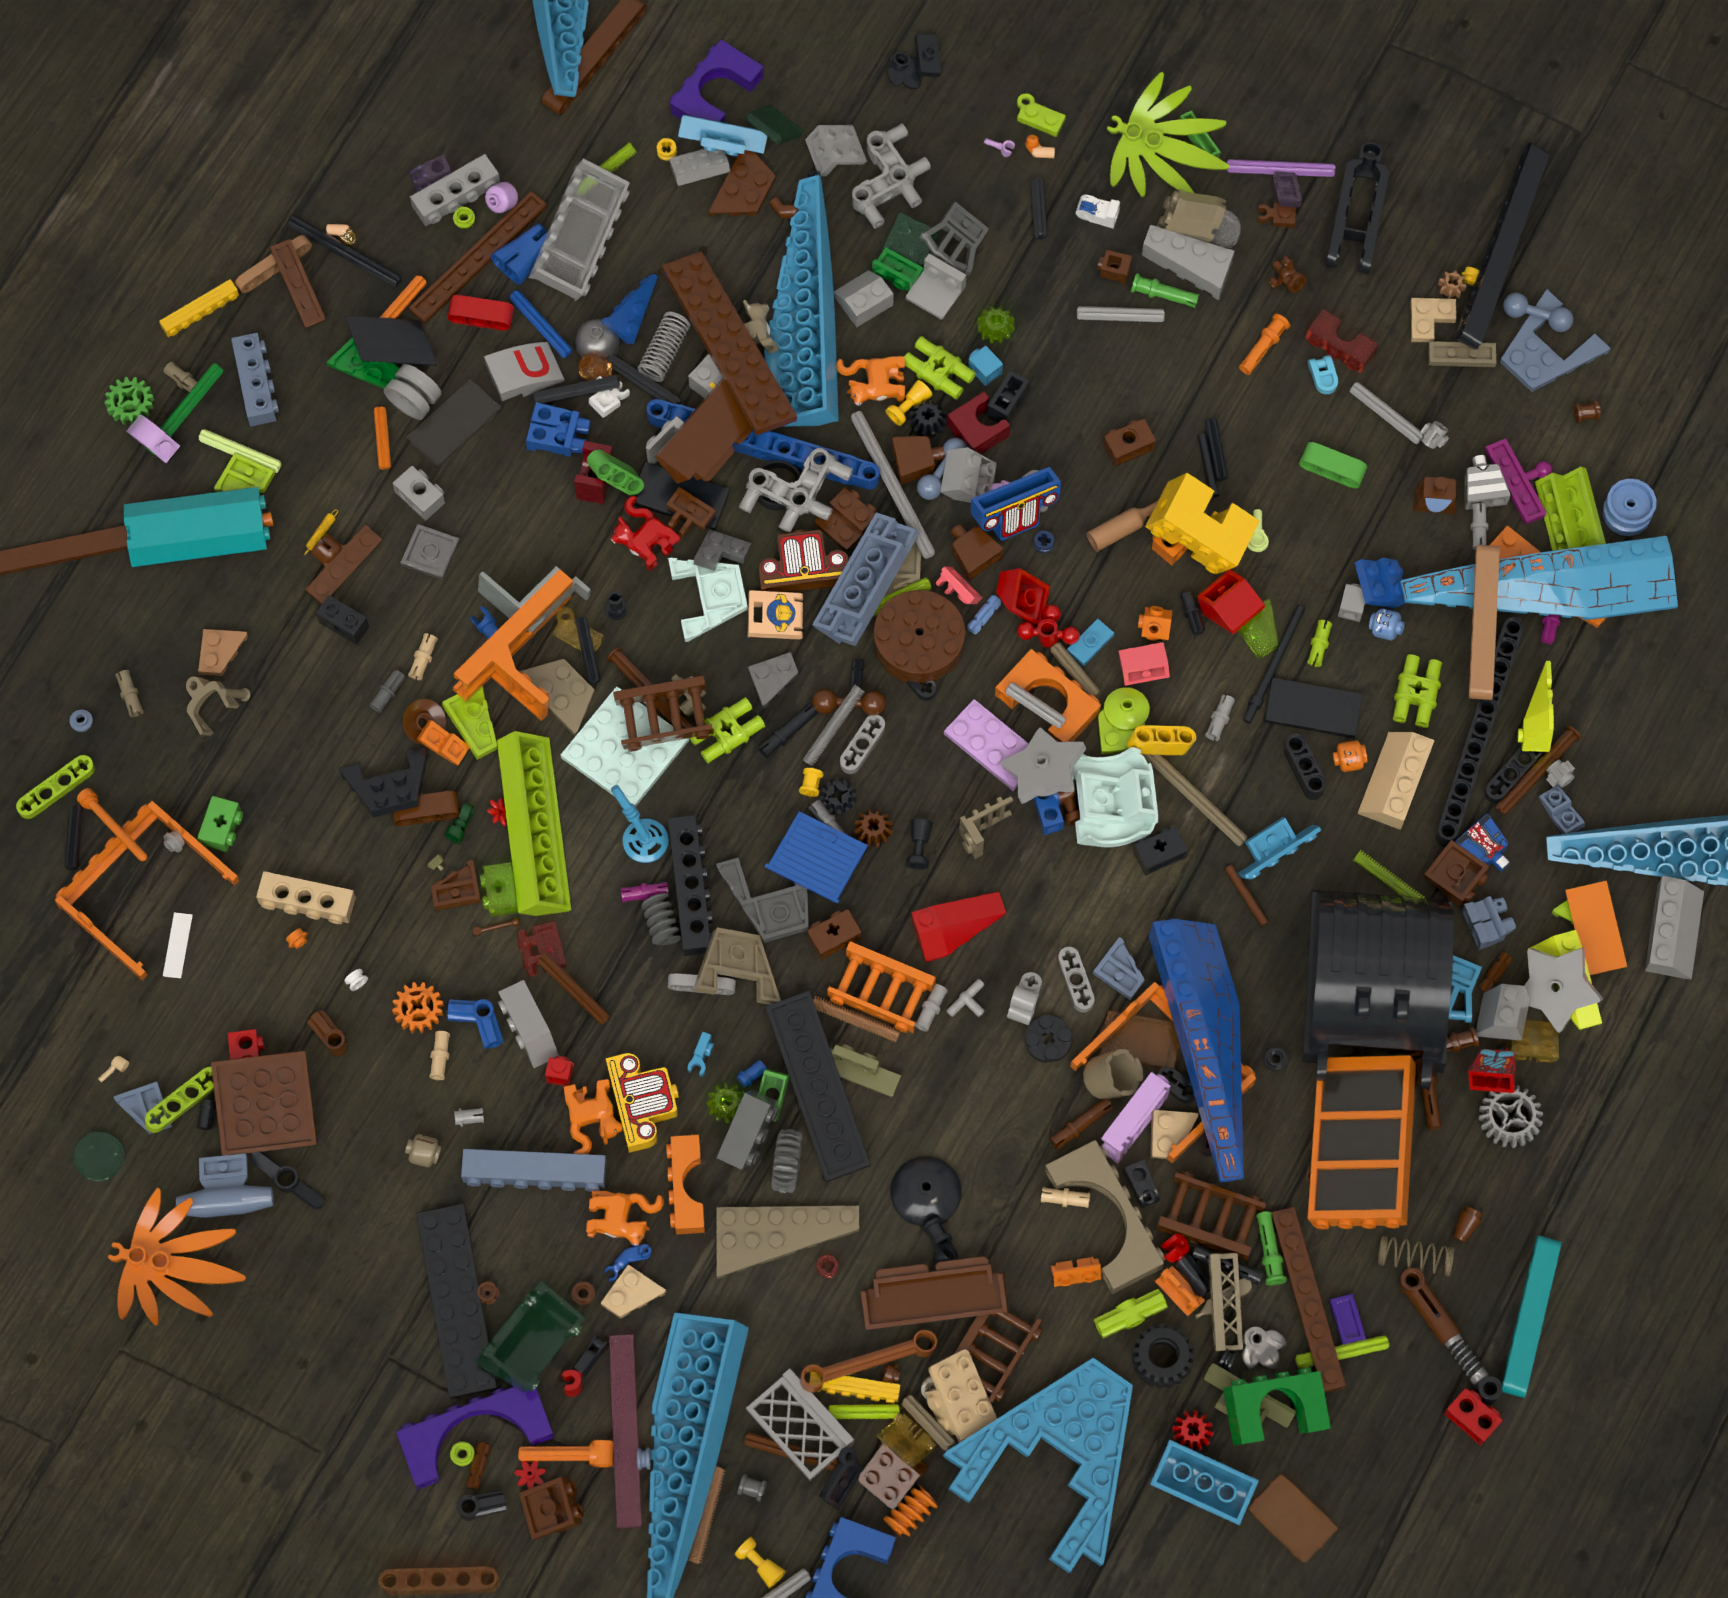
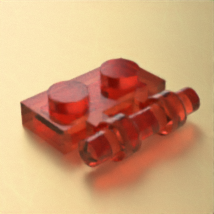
M555 921L534 926V936L528 937L526 930L517 932L519 938L517 944L518 948L522 950L524 958L522 963L523 967L527 969L528 976H535L537 974L535 966L539 965L537 960L544 953H547L561 968L567 967ZM537 945L540 955L533 956L531 946Z

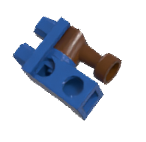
M1075 786L1074 792L1059 791L1052 795L1033 798L1043 835L1063 830L1064 820L1058 805H1065L1068 812L1065 816L1067 825H1075V822L1080 820V811L1077 810L1074 800Z

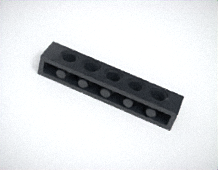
M696 815L668 818L684 956L706 954L713 931L709 932L708 924L713 923L711 909L707 910L706 902L710 901L709 887L704 888L703 880L708 879L706 866H701V858H705L704 844H699L698 836H703L701 822L696 823ZM685 838L693 840L690 845H683L681 843ZM687 860L696 862L692 867L684 865V862ZM689 882H696L698 884L694 889L686 887ZM696 903L701 907L697 911H692L689 909V906ZM696 925L703 927V930L699 933L691 931L692 927Z

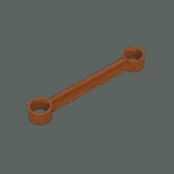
M920 1330L915 1334L913 1340L824 1368L818 1365H808L802 1371L800 1384L808 1392H817L823 1387L824 1382L913 1354L919 1357H928L933 1354L936 1348L937 1338L929 1330ZM920 1337H926L932 1342V1348L922 1350L917 1346L916 1340ZM808 1372H815L820 1376L821 1383L810 1385L805 1381L804 1376Z

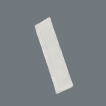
M174 912L163 971L164 977L181 978L192 914Z

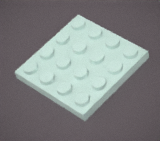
M616 687L562 752L561 758L613 796L611 788L614 785H619L628 801L636 807L689 742V738L642 746L641 750L633 752L628 751V749L624 750L621 740L628 739L624 709L621 705L617 706L614 701L613 692L621 690ZM636 702L632 707L637 737L651 735L647 708L641 703ZM657 715L660 733L674 731L672 725Z

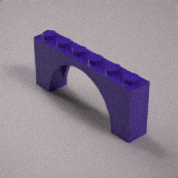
M528 1379L518 1381L514 1384L515 1387L505 1390V1388L497 1389L491 1393L492 1396L484 1399L482 1396L476 1397L463 1407H460V1405L452 1406L446 1410L447 1413L442 1415L431 1414L423 1418L424 1421L414 1424V1422L401 1426V1430L396 1433L417 1490L440 1482L438 1455L441 1445L448 1433L457 1424L470 1417L495 1415L505 1418L523 1431L531 1446L553 1439L554 1436L534 1381L528 1382Z

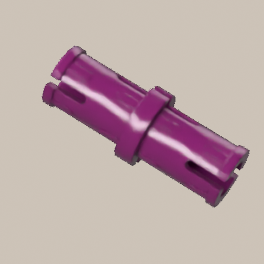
M667 882L649 885L641 883V886L620 888L622 903L634 900H643L644 902L657 894H668Z

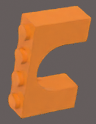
M1031 649L996 686L995 696L1013 709L1019 702L1006 694V689L1011 682H1014L1027 692L1040 686H1048L1058 690L1064 696L1067 703L1066 710L1062 714L1066 717V722L1060 729L1052 725L1048 729L1047 734L1057 742H1074L1100 713V702L1094 695L1086 694L1078 682L1075 680L1070 681L1065 677V673L1059 667H1053L1049 664L1047 658L1042 653H1036Z

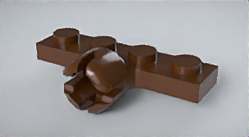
M366 524L346 545L340 544L330 534L323 536L313 547L311 553L323 564L324 569L305 591L322 605L328 595L331 596L382 539Z

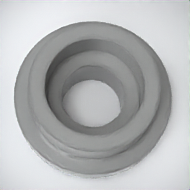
M172 831L163 836L165 840L164 845L169 851L177 853L182 851L185 842L177 832Z

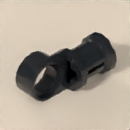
M940 1217L928 1221L923 1226L924 1232L928 1233L933 1241V1247L936 1250L934 1258L937 1263L957 1260L958 1253L951 1243L952 1236L944 1229Z

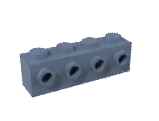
M258 333L231 338L250 427L277 421L275 413L279 412L277 400H272L271 396L275 389L272 379L268 380L267 373H271L269 361L264 360L263 354L267 353L264 340L260 341Z

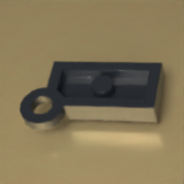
M849 1446L842 1448L840 1451V1463L837 1464L819 1494L822 1500L837 1510H840L861 1472L864 1470L855 1462L857 1458L856 1450ZM849 1452L850 1458L846 1460L845 1456Z

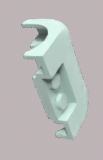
M1131 747L1120 754L1109 757H1089L1082 754L1074 765L1073 779L1076 780L1080 811V820L1075 822L1077 843L1097 847H1117L1138 841L1151 834L1155 824L1158 823L1154 775L1151 763H1147L1141 754V750Z

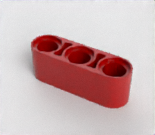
M454 295L451 298L447 319L457 324L509 330L514 306L502 301Z

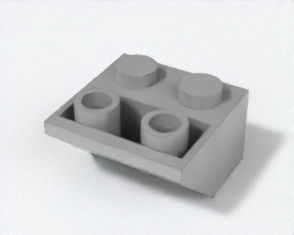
M968 447L948 450L940 492L954 500L971 503L972 498L989 492L994 481L997 463Z

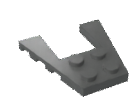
M739 858L716 864L718 872L764 943L809 930L808 894L806 888L794 883L795 886L751 898Z

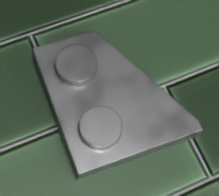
M791 652L748 667L762 708H766L769 702L798 676V670Z

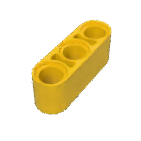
M1141 725L1128 738L1127 747L1128 749L1131 747L1141 750V754L1184 755L1196 741V734L1193 729L1186 726Z

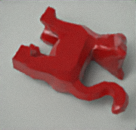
M630 496L624 503L626 512L634 517L644 516L646 522L639 530L633 533L624 519L619 517V524L614 528L611 540L614 544L619 543L627 546L632 554L646 561L645 566L651 571L657 566L656 556L651 549L655 545H659L662 548V554L667 557L673 552L672 546L679 543L681 538L671 528L656 518L649 509L634 508L633 504L636 502L637 497Z

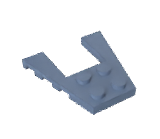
M1546 290L1535 307L1551 312L1557 307H1562L1563 304L1550 291ZM1529 315L1504 353L1500 363L1533 392L1556 380L1557 377L1565 373L1568 374L1574 371L1575 368L1588 364L1603 354H1608L1611 348L1594 334L1567 359L1562 360L1534 333L1547 320Z

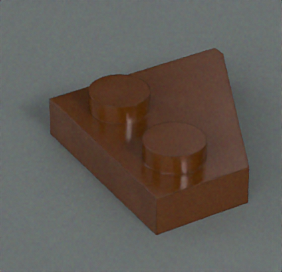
M469 860L466 862L467 866L458 872L453 871L444 880H440L431 886L435 911L481 902L474 860Z

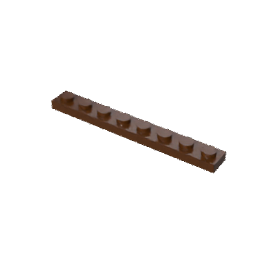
M1295 1207L1272 1212V1221L1315 1372H1321L1324 1393L1345 1389V1381Z

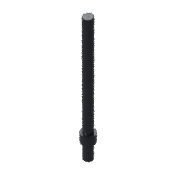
M1301 605L1296 606L1256 693L1251 696L1248 702L1249 707L1243 718L1245 723L1251 724L1257 710H1260L1262 707L1263 697L1305 611V608Z

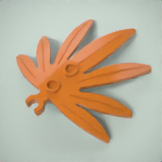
M157 1188L140 1215L133 1234L131 1248L129 1250L124 1249L119 1243H112L111 1245L113 1248L119 1249V1254L117 1256L109 1255V1260L112 1262L126 1261L118 1289L119 1318L123 1320L128 1315L134 1300V1286H136L138 1298L145 1314L154 1325L159 1324L157 1302L148 1285V1281H152L165 1295L179 1305L205 1316H213L212 1311L200 1299L184 1287L165 1278V1276L201 1284H229L245 1281L246 1277L229 1268L203 1260L171 1256L172 1253H188L213 1247L236 1235V1230L221 1229L198 1232L160 1244V1240L168 1236L181 1224L190 1211L193 1200L188 1198L176 1206L150 1232L157 1220L161 1205V1190Z

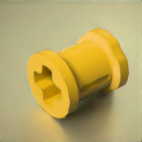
M805 768L803 770L805 776L799 792L806 796L817 797L819 795L818 786L820 779L823 778V772L814 768Z

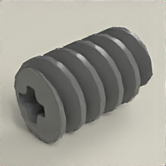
M666 893L652 896L641 905L642 910L645 911L644 917L647 919V926L650 928L649 933L653 936L652 943L659 946L670 945L681 940V936H674L679 931V928L671 927V925L676 923V919L668 918L674 912L673 910H666V908L671 906V902L663 901L669 897Z

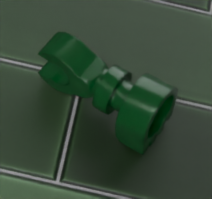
M468 803L463 805L458 819H455L453 825H449L444 833L446 839L461 845L465 837L463 831L475 812L473 805Z

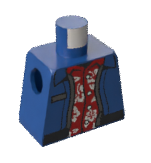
M1488 814L1455 841L1488 866L1492 863L1500 872L1510 864V861L1502 854L1507 849L1508 841Z

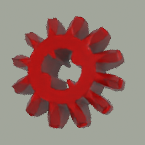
M1186 1411L1183 1413L1184 1419L1177 1417L1175 1420L1178 1425L1173 1426L1172 1431L1178 1434L1173 1436V1440H1182L1180 1445L1185 1446L1187 1444L1191 1450L1195 1446L1199 1452L1202 1450L1201 1443L1205 1446L1210 1444L1207 1438L1212 1437L1213 1432L1207 1429L1212 1427V1423H1203L1207 1417L1205 1414L1199 1419L1197 1418V1411H1193L1192 1417ZM1188 1427H1190V1429H1192V1427H1195L1197 1429V1436H1195V1434H1193V1436H1190L1188 1434Z

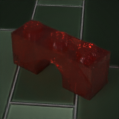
M1322 309L1308 328L1306 339L1313 346L1321 347L1327 351L1328 355L1332 358H1338L1343 361L1349 369L1362 373L1375 356L1378 344L1361 333L1352 341L1340 340L1336 334L1339 331L1341 320Z

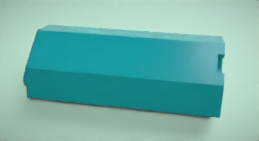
M259 487L124 504V523L127 529V547L131 566L136 567L266 550V540H270L269 527H264L262 509H266L265 496H260Z

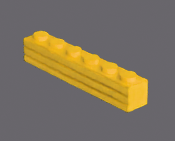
M231 280L226 281L160 320L161 328L168 337L176 335L178 331L188 328L190 324L198 322L205 315H209L217 308L223 307L227 302L235 300L239 296L237 288Z
M811 1372L809 1384L818 1385L821 1383L820 1376L815 1372ZM843 1376L824 1382L820 1390H824L828 1394H835L836 1392L846 1397L855 1395L859 1399L867 1397L871 1398L872 1401L886 1400V1403L894 1404L898 1402L900 1385Z

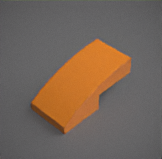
M432 720L426 723L417 737V740L455 765L460 764L469 749V746L453 733L449 734Z

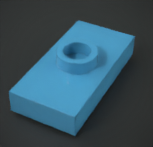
M1097 619L1080 636L1078 642L1071 645L1067 651L1084 667L1114 637L1115 633Z

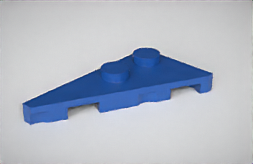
M655 274L644 278L640 282L641 286L637 290H632L622 300L621 304L613 309L614 312L609 317H605L601 322L607 328L614 331L627 344H634L658 278Z

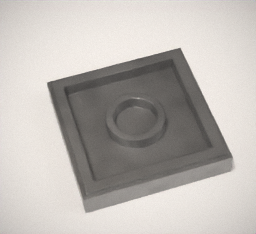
M417 524L400 562L401 566L443 580L460 539Z

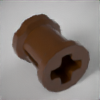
M1597 400L1590 404H1574V417L1577 423L1587 419H1600L1601 412Z

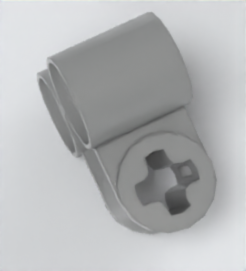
M1029 972L1022 976L1019 986H1016L1007 1018L1030 1025L1042 984L1041 977L1038 974Z

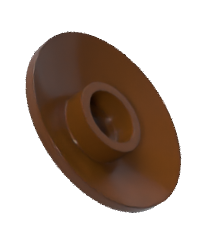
M419 699L409 704L402 718L403 729L408 738L417 744H422L417 740V737L430 720L445 730L446 717L443 709L436 702L429 699ZM420 718L424 720L423 726H420L418 723Z

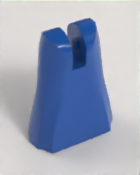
M539 223L517 239L491 253L490 257L494 265L517 285H521L531 273L546 238V228Z

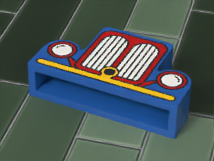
M1047 467L972 498L971 515L984 531L993 530L998 538L1003 541L1039 525L1040 507L1050 506L1058 500L1061 481L1052 469Z

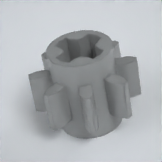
M1434 421L1433 424L1428 422L1420 431L1424 435L1421 440L1432 449H1435L1437 446L1441 448L1449 439L1445 435L1448 429L1440 422Z
M1557 760L1546 770L1549 773L1546 780L1553 787L1559 785L1563 788L1575 778L1572 774L1575 768L1568 760L1565 763Z

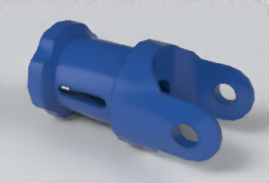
M481 606L480 609L485 615L482 622L480 623L474 616H471L470 619L478 631L489 639L499 627L489 610Z

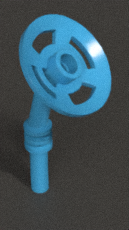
M614 785L611 791L623 808L622 812L627 820L632 822L623 835L625 852L631 859L640 863H650L658 860L665 854L668 848L669 838L666 829L662 824L653 819H640V813L634 804L628 801L619 785ZM651 825L657 827L660 830L662 836H659L658 832L654 828H652ZM635 828L637 830L635 835L630 834L631 831ZM649 830L654 833L655 837H652V834L649 832ZM639 840L640 846H642V848L639 847L635 841ZM632 842L634 848L640 852V855L630 848L629 843ZM656 843L661 845L657 852L648 855V850L652 849Z

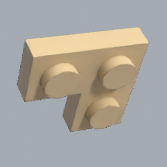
M1411 298V342H1434V322L1455 323L1456 299Z

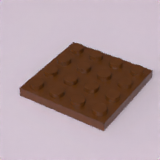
M306 1050L211 1062L222 1156L317 1145Z

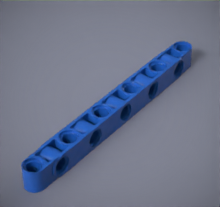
M655 399L647 405V416L651 425L662 428L667 421H672L676 416L685 422L695 409ZM654 411L662 412L660 415L652 414ZM752 431L742 443L736 444L734 442L732 445L736 452L766 461H786L794 465L799 471L804 470V463L811 452L817 448H822L837 458L836 461L853 469V473L848 481L832 473L827 474L826 479L867 490L874 489L879 484V468L872 462L771 431L757 436ZM786 448L789 452L781 453L779 450ZM822 455L816 457L815 464L822 465L821 463L826 461V457ZM873 474L875 477L868 479L864 475Z

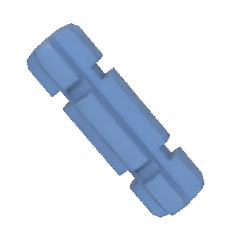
M991 595L987 600V604L985 603L974 616V620L972 619L969 622L967 629L971 633L977 634L994 614V610H997L1001 605V600L997 596Z

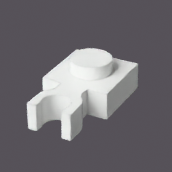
M620 382L619 388L598 392L590 397L589 404L604 418L620 407V400L627 398L630 391L627 389L624 392H619L618 390L622 389V383Z

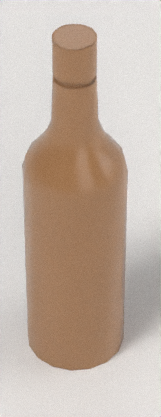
M1158 501L1145 508H1130L1088 531L1087 538L1093 549L1098 552L1143 527Z

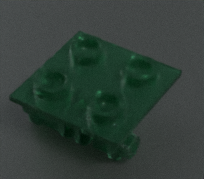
M900 212L881 252L888 248L922 267L930 250L925 242L920 240L919 236L930 230L931 227ZM938 232L931 235L935 243L938 240V238L936 237Z

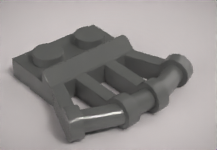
M954 202L939 224L920 235L919 238L925 242L934 257L969 276L973 268L976 248L989 228L957 202ZM944 229L947 233L937 246L931 235ZM954 237L959 242L951 255L948 256L943 250L950 239ZM965 246L967 248L965 263L956 261V258Z

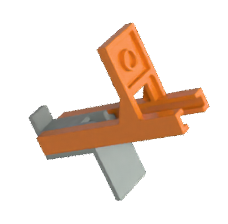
M556 566L525 598L518 602L482 571L479 574L478 592L509 619L454 673V678L460 681L453 687V691L467 702L490 678H493L542 721L548 715L549 695L543 688H537L531 683L532 680L527 674L516 670L512 656L571 599L574 591L587 600L590 597V588L576 576L571 579Z

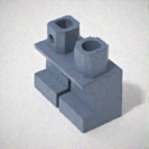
M1491 896L1476 903L1464 904L1461 912L1469 930H1471V935L1478 951L1503 941L1506 935L1516 929L1512 917L1501 920L1499 917L1500 913L1507 911V904L1503 897L1492 900Z

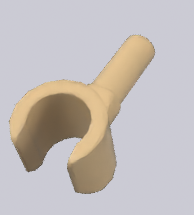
M121 1056L115 1057L109 1069L98 1078L99 1081L102 1083L116 1069L124 1072L129 1066V1061Z

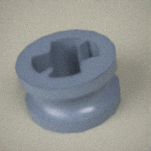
M637 1448L638 1470H642L643 1467L651 1470L650 1448H646L644 1451L641 1448Z

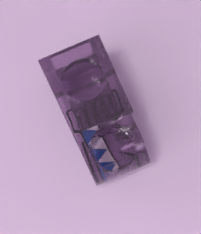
M443 154L414 168L409 175L415 189L421 191L451 174L452 171Z

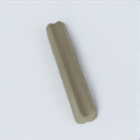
M1060 642L1053 645L1051 653L1064 669L1081 685L1082 690L1086 694H1092L1096 697L1099 694V689Z
M912 1395L903 1399L902 1406L944 1451L954 1447L955 1440Z

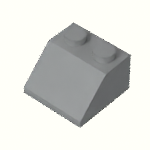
M869 270L834 291V298L856 327L893 306L892 291L880 276Z
M1501 984L1484 992L1476 1027L1477 1037L1522 1040L1530 1002L1525 986Z

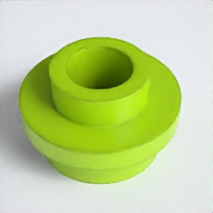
M460 207L454 212L453 221L459 228H469L475 222V214L467 207ZM462 217H467V218H468L467 220H464V221L460 220Z
M467 1442L456 1443L450 1451L452 1461L458 1466L470 1464L475 1454L473 1447ZM464 1450L467 1452V1456L459 1458L458 1453Z

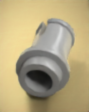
M459 1108V1111H454L455 1124L463 1127V1124L484 1123V1116H473L483 1114V1108L461 1110Z

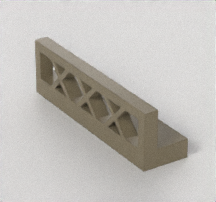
M1238 1253L1209 1254L1214 1351L1226 1349L1243 1350ZM1220 1259H1232L1233 1269L1227 1276L1221 1271ZM1232 1274L1234 1282L1229 1278ZM1226 1280L1234 1286V1294L1229 1299L1222 1295V1285ZM1234 1297L1235 1306L1230 1302ZM1228 1304L1236 1312V1317L1230 1324L1224 1319L1223 1309ZM1235 1322H1236V1329H1234V1328L1232 1327V1325H1233ZM1229 1328L1237 1334V1345L1225 1346V1333Z

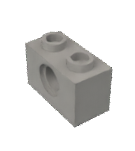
M411 466L393 482L394 491L426 521L445 504L444 492L437 484L432 485L428 481V476L421 469L417 471ZM419 489L426 490L423 494L415 493Z

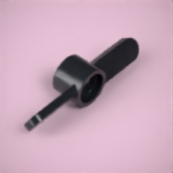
M262 1151L254 1152L251 1155V1162L273 1178L280 1191L293 1193L313 1209L318 1210L323 1207L324 1199L300 1181L299 1175L293 1167L280 1166ZM284 1173H293L295 1175V1181L289 1186L279 1184V1179Z

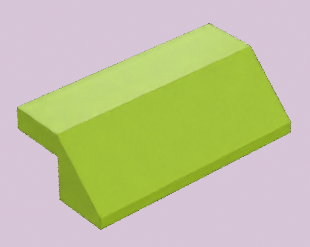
M1579 467L1565 475L1551 473L1535 481L1539 500L1547 513L1544 519L1552 551L1606 544L1586 468Z

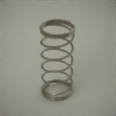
M1387 1235L1382 1236L1378 1255L1379 1265L1385 1264L1390 1245L1394 1239V1266L1396 1268L1404 1244L1407 1241V1269L1411 1267L1416 1248L1420 1244V1271L1422 1272L1428 1252L1432 1246L1433 1274H1435L1440 1256L1445 1248L1444 1275L1450 1276L1454 1256L1453 1246L1447 1248L1444 1245L1436 1261L1435 1246L1431 1243L1423 1260L1422 1243L1418 1241L1410 1259L1408 1239L1403 1241L1397 1257L1396 1238L1392 1237L1387 1247L1388 1237Z

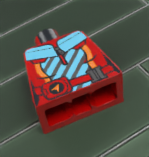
M1502 1045L1497 1046L1495 1050H1481L1468 1070L1470 1090L1515 1093V1053Z

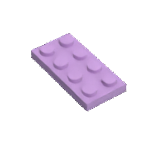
M974 699L947 727L944 735L1014 791L1018 786V780L1002 768L1000 761L1025 750L1028 743Z

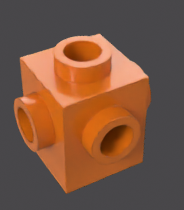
M1159 606L1145 607L1144 615L1140 614L1138 628H1142L1141 637H1146L1153 641L1159 639L1169 640L1172 610H1164Z

